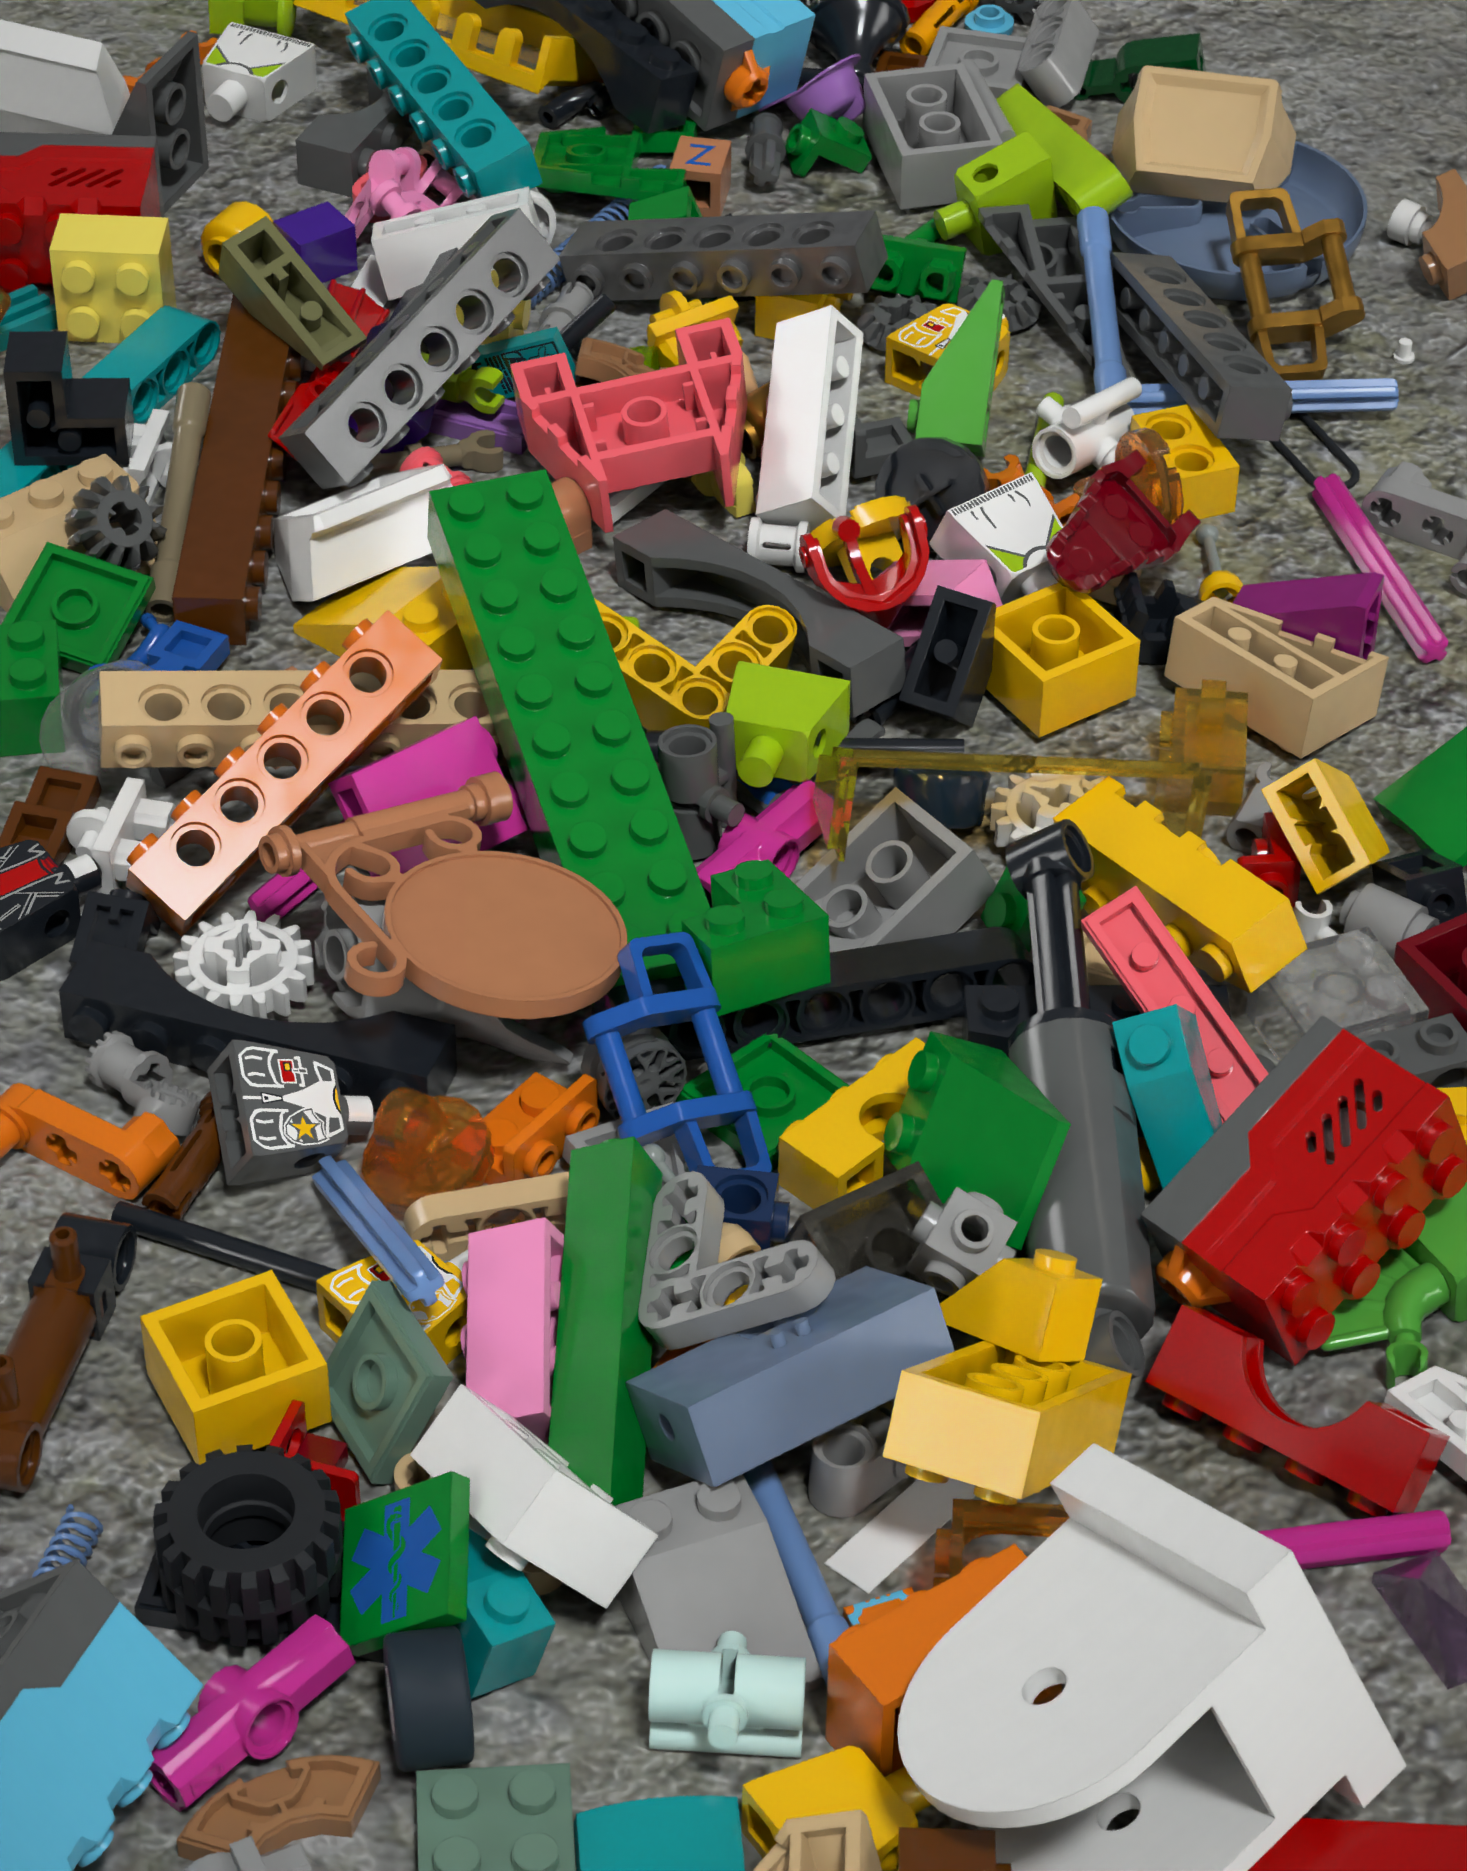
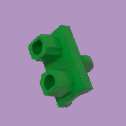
M882 234L888 258L870 287L871 290L899 293L908 296L918 295L920 298L957 303L959 288L962 285L967 248L933 243L923 238H916L915 240Z

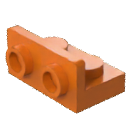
M535 1071L452 1145L453 1165L488 1185L549 1175L556 1162L563 1155L565 1136L598 1125L600 1110L598 1108L597 1079L583 1074L569 1088H565Z

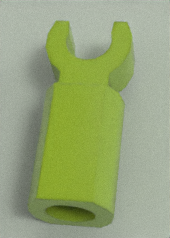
M421 352L423 359L428 363L429 354ZM471 365L459 374L455 375L453 373L442 385L445 393L440 399L455 403L468 401L476 410L486 414H494L505 402V396L492 393L488 389L493 390L503 379V372L489 366L473 370Z

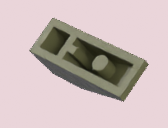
M267 216L222 243L218 276L251 316L323 371L366 344L367 337Z

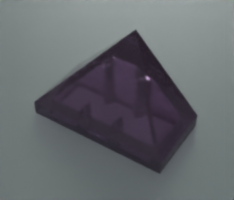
M1435 1550L1374 1572L1372 1577L1373 1585L1445 1687L1451 1689L1467 1683V1591L1438 1551Z

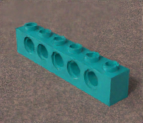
M369 0L345 13L351 30V34L346 36V42L352 55L359 64L366 61L368 71L380 90L388 88L389 97L397 112L401 116L409 114L412 127L421 142L431 141L432 150L444 170L453 168L457 184L467 198L474 195L478 199L525 187L532 189L543 183L530 143L411 0Z

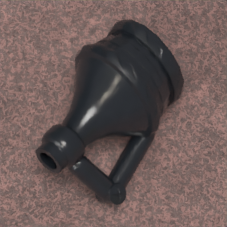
M809 0L810 5L808 8L816 14L809 41L818 50L833 56L837 62L851 55L859 54L861 59L854 66L864 95V74L875 73L872 67L875 57L893 47L906 33L910 23L907 7L901 0ZM802 67L797 88H801L825 69Z

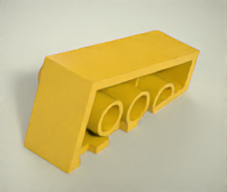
M1107 776L1053 817L1054 823L1063 819L1073 821L1082 831L1091 849L1095 865L1094 875L1091 879L1081 883L1082 893L1087 899L1084 905L1086 912L1090 915L1134 886H1137L1190 963L1204 970L1215 981H1226L1251 994L1308 949L1289 898L1232 859L1221 865L1216 855L1207 847L1206 841L1191 831H1187L1181 837L1172 833L1161 824L1164 821L1162 811L1146 800L1137 807H1134L1124 799L1126 794L1124 785L1112 777Z

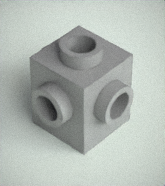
M956 1187L942 1207L930 1201L910 1235V1238L920 1244L906 1270L924 1280L929 1286L934 1287L936 1291L951 1296L1003 1258L1014 1257L1016 1250L1007 1246L1006 1243L1018 1222L1004 1215L1001 1206L990 1197L977 1192L967 1193Z

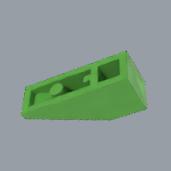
M992 279L923 381L920 400H910L907 431L909 433H916L915 440L922 437H946L966 446L975 456L985 457L1005 300L1003 280Z

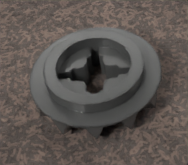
M990 273L987 279L972 277L969 285L959 288L956 306L971 311L992 279L1003 280L1005 290L1003 314L1008 320L1010 332L1031 326L1039 319L1042 313V301L1025 280L1016 281L1013 274L1006 277H997L994 273Z
M897 293L895 298L890 299L876 296L874 303L862 305L860 317L857 318V328L864 333L863 341L866 344L886 352V337L889 334L937 307L936 304L930 302L922 303L918 295L911 298H902Z

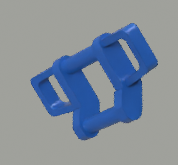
M676 932L632 939L617 955L630 1001L592 1015L582 1022L588 1044H596L622 1124L617 1127L620 1139L634 1136L643 1147L675 1134L689 1171L697 1172L698 1165L715 1167L700 1129L735 1124L746 1163V1168L740 1169L771 1172L772 1164L752 1093L748 1090L744 1091L717 1016V1012L722 1007L692 936L686 932ZM660 954L671 955L677 963L687 990L653 995L643 957ZM692 1021L717 1095L678 1101L647 1113L621 1037L636 1032L638 1029Z

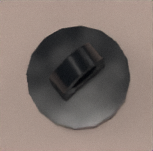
M922 437L902 445L883 462L875 482V499L897 495L905 497L907 502L910 501L911 505L915 504L926 521L928 544L947 510L989 492V481L982 463L966 446L946 437ZM900 538L898 542L903 544L902 538ZM929 544V551H934Z

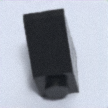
M938 585L899 700L919 711L973 727L992 672L996 604Z

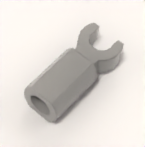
M1264 762L1258 766L1254 786L1250 788L1227 828V841L1232 849L1251 854L1252 840L1262 838L1264 812H1272L1261 789L1275 782L1270 779L1272 763Z

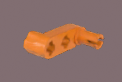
M21 1083L12 1084L0 1096V1159L11 1149H22L24 1152L121 1199H135L165 1169L180 1147L178 1138L169 1130L164 1120L149 1112H144L141 1116L132 1117L122 1128H119L43 1090L34 1089Z

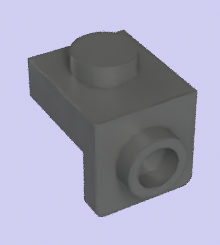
M856 414L850 472L854 479L879 474L883 462L894 451H897L902 445L913 441L899 417L862 424Z

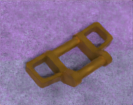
M1270 188L1232 192L1226 206L1232 242L1230 251L1233 264L1240 267L1251 317V320L1247 323L1250 341L1284 381L1322 380L1328 365L1325 339L1361 322L1365 318L1362 299L1359 296H1355L1343 245L1347 240L1344 222L1339 218L1322 219L1301 230L1290 195L1285 189ZM1275 210L1279 215L1284 233L1246 236L1241 211ZM1323 254L1334 300L1315 310L1272 313L1262 266L1304 263ZM1311 342L1313 363L1282 366L1275 362L1270 344Z

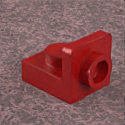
M1264 812L1262 838L1253 839L1251 856H1241L1237 859L1236 863L1289 898L1291 906L1294 908L1295 902L1298 901L1301 864L1274 813Z

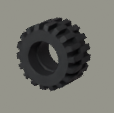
M252 1444L236 1445L237 1452L223 1454L221 1449L205 1454L206 1462L201 1465L191 1461L179 1470L180 1481L169 1480L162 1489V1503L155 1504L153 1513V1534L160 1587H162L163 1600L168 1610H176L177 1621L187 1630L199 1626L201 1638L216 1642L221 1636L229 1637L231 1646L247 1647L249 1639L262 1638L263 1645L279 1642V1634L286 1631L293 1633L309 1617L315 1614L323 1617L331 1609L330 1598L339 1596L342 1589L343 1535L340 1501L337 1490H331L330 1478L322 1469L312 1471L311 1460L300 1454H296L291 1458L284 1457V1448L268 1445L265 1451H253ZM246 1541L270 1542L266 1545L250 1549L230 1548L232 1545Z

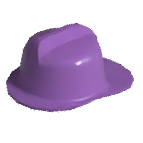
M854 54L840 60L816 75L799 90L758 109L759 113L785 103L801 121L810 108L835 119L846 117L853 121L865 109L863 90L854 69L861 56Z

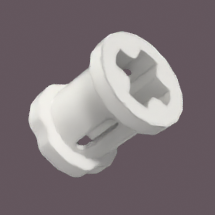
M751 517L747 553L766 564L792 566L796 573H805L806 569L803 567L799 555L800 535L810 533L809 521H800L798 526L763 524L760 517ZM766 542L789 544L791 548L768 546Z

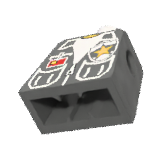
M231 1040L207 1069L227 1185H241L318 1172L321 1170L318 1161L328 1155L335 1159L346 1147L348 1135H367L372 1127L373 1106L370 1098L366 1095H341L335 1063L327 1056L245 1040Z

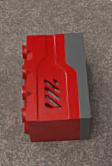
M0 132V287L5 293H11L30 284L36 287H53L49 249L60 213L164 217L157 136Z
M1322 1015L1141 1213L1163 1258L1155 1266L1156 1280L1165 1292L1179 1304L1196 1308L1211 1306L1240 1328L1263 1339L1264 1345L1296 1366L1309 1350L1319 1348L1329 1338L1335 1325V1317L1331 1313L1344 1299H1361L1373 1289L1380 1276L1381 1268L1377 1262L1389 1249H1404L1417 1240L1426 1221L1425 1214L1422 1212L1433 1199L1444 1200L1445 1198H1452L1464 1187L1467 1182V1144L1450 1097L1447 1094L1416 1077Z

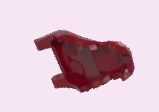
M1137 449L1128 456L1101 467L1090 477L1067 523L1053 535L1046 546V558L1052 575L1062 586L1068 587L1074 592L1089 594L1100 589L1113 578L1137 570L1157 567L1168 562L1180 551L1188 536L1202 523L1189 509L1184 514H1180L1171 525L1130 478L1138 475L1148 463Z

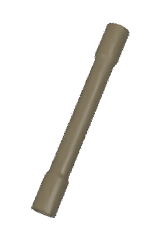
M196 382L182 384L178 388L172 423L174 436L160 523L167 531L157 544L159 551L150 571V577L154 578L156 589L145 608V612L153 614L156 621L159 622L174 621L172 595L197 476L201 442L207 428L211 392L206 386Z

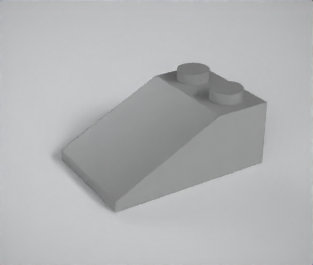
M897 787L889 792L796 883L807 896L829 915L830 952L955 933L987 902V899L996 887V883L975 851Z
M743 1474L715 1488L701 1481H694L615 1505V1507L634 1519L641 1521L659 1535L617 1594L650 1663L654 1648L711 1652L717 1646L718 1638L722 1633L737 1631L747 1639V1650L750 1654L806 1657L805 1692L823 1687V1676L768 1521Z

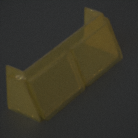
M833 747L832 754L819 755L813 804L827 849H835L838 861L844 862L858 766L1158 778L1153 806L1163 812L1164 821L1161 824L1178 837H1181L1187 831H1191L1201 838L1213 772L1202 771V763L1165 759Z

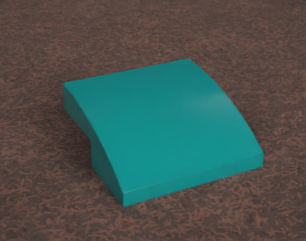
M673 1796L627 1801L576 1813L573 1822L577 1871H745L738 1797Z

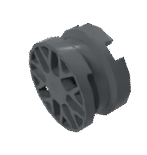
M659 1027L638 1029L636 1032L622 1036L621 1039L645 1109L648 1110L674 1102L684 1088L687 1076L685 1060L680 1053L673 1047ZM589 1044L584 1052L581 1063L582 1075L587 1074L597 1079L599 1101L616 1120L620 1119L596 1044ZM666 1081L675 1083L674 1086H663ZM655 1094L658 1104L650 1107L647 1099Z

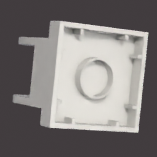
M1095 1443L1090 1445L1050 1483L1069 1519L937 1642L915 1672L905 1693L898 1719L897 1736L901 1758L919 1791L929 1803L949 1817L967 1824L978 1826L977 1830H996V1863H1011V1871H1248L1330 1789L1360 1807L1365 1808L1407 1766L1292 1550ZM1056 1684H1066L1063 1691L1053 1700L1040 1705L1032 1704L1036 1696L1044 1689ZM1130 1809L1140 1810L1136 1819L1128 1826L1115 1831L1106 1830L1110 1821L1121 1812Z

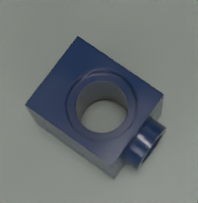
M698 1165L697 1172L704 1175L724 1200L723 1222L738 1224L752 1236L761 1247V1250L773 1247L774 1242L786 1243L790 1220V1202L778 1201L779 1173Z

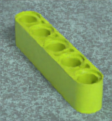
M1016 83L996 98L1015 134L1018 135L1028 131L1051 157L1056 200L1074 216H1077L1082 209L1090 206L1101 207L1109 215L1133 197L1130 186L1115 165L1020 84Z

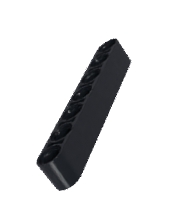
M990 927L830 952L831 983L764 1002L751 1010H747L750 1008L748 1007L718 1016L730 1053H734L763 1034H778V1038H784L793 1044L963 1016L965 985H1035L1033 959L1016 932L1006 927ZM948 974L944 978L937 980L942 975ZM682 976L649 981L653 995L686 990ZM885 984L880 989L874 990L876 987ZM626 986L614 987L593 1004L591 1015L629 1002ZM824 993V994H823L822 996H820L819 998L814 999V1000H811V999H812L813 997H815L816 995H819V994ZM692 1021L658 1026L685 1061L704 1058Z

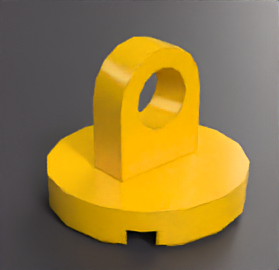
M897 495L881 497L855 506V509L849 511L851 514L850 518L855 520L860 526V535L857 538L864 564L872 580L871 567L884 571L894 561H898L903 554L898 540L902 538L898 517L904 514L905 507L911 505L910 501L907 502L905 497ZM830 518L814 529L811 535L813 538L818 539L827 567L842 565L849 583H857L846 554L844 542L835 536L832 531V524L836 518L833 520Z

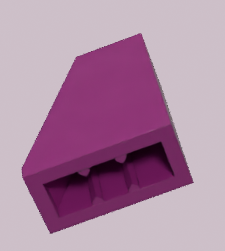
M1368 572L1248 584L1242 586L1233 603L1283 620L1281 631L1314 642L1315 636L1318 633L1336 638L1334 649L1367 660L1371 651L1374 652L1385 575Z

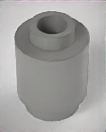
M1373 883L1366 885L1361 892L1353 890L1344 902L1339 916V923L1345 926V940L1392 962L1394 961L1397 942L1439 925V920L1429 915L1427 907Z

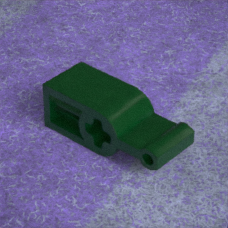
M1200 33L1134 40L1127 42L1120 48L1117 58L1090 59L1082 88L1073 99L1083 101L1090 95L1115 93L1116 97L1125 103L1135 88L1138 74L1146 65L1206 72Z

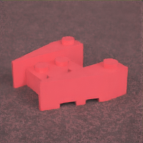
M730 318L675 329L679 366L576 387L565 353L510 364L517 414L529 452L555 480L568 477L581 487L590 505L591 518L605 533L614 532L609 493L631 490L640 486L677 478H686L709 471L714 473L725 507L734 506L748 403L743 353Z

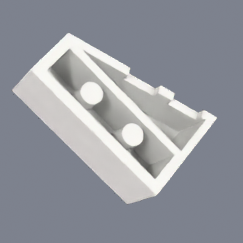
M460 1384L410 1454L431 1475L428 1479L450 1471L470 1478L469 1528L488 1540L485 1546L496 1556L519 1571H522L527 1563L531 1562L605 1609L608 1608L659 1536L641 1521L634 1519L612 1505L613 1498L595 1484L589 1487L567 1467L569 1464L567 1460L514 1417L463 1384Z

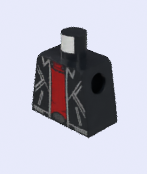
M25 840L0 848V982L10 978L75 939L81 919L79 898L87 895L88 891L94 892L102 887L98 868L89 855L84 854L58 865L38 841Z

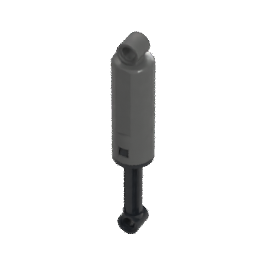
M1063 819L1009 843L1005 854L1010 876L1018 891L1028 900L1038 1012L1018 1024L1009 1036L1008 1057L1071 1123L1024 1241L1025 1258H1034L1036 1249L1063 1252L1078 1259L1076 1269L1103 1279L1084 1360L1132 1373L1131 1379L1142 1376L1145 1369V1357L1140 1340L1154 1325L1156 1308L1148 1230L1141 1216V1213L1145 1210L1136 1115L1127 1088L1112 1022L1118 1020L1105 1012L1094 1010L1090 1007L1084 936L1081 928L1082 915L1079 891L1081 890V883L1091 879L1094 875L1093 855L1079 827L1070 819Z

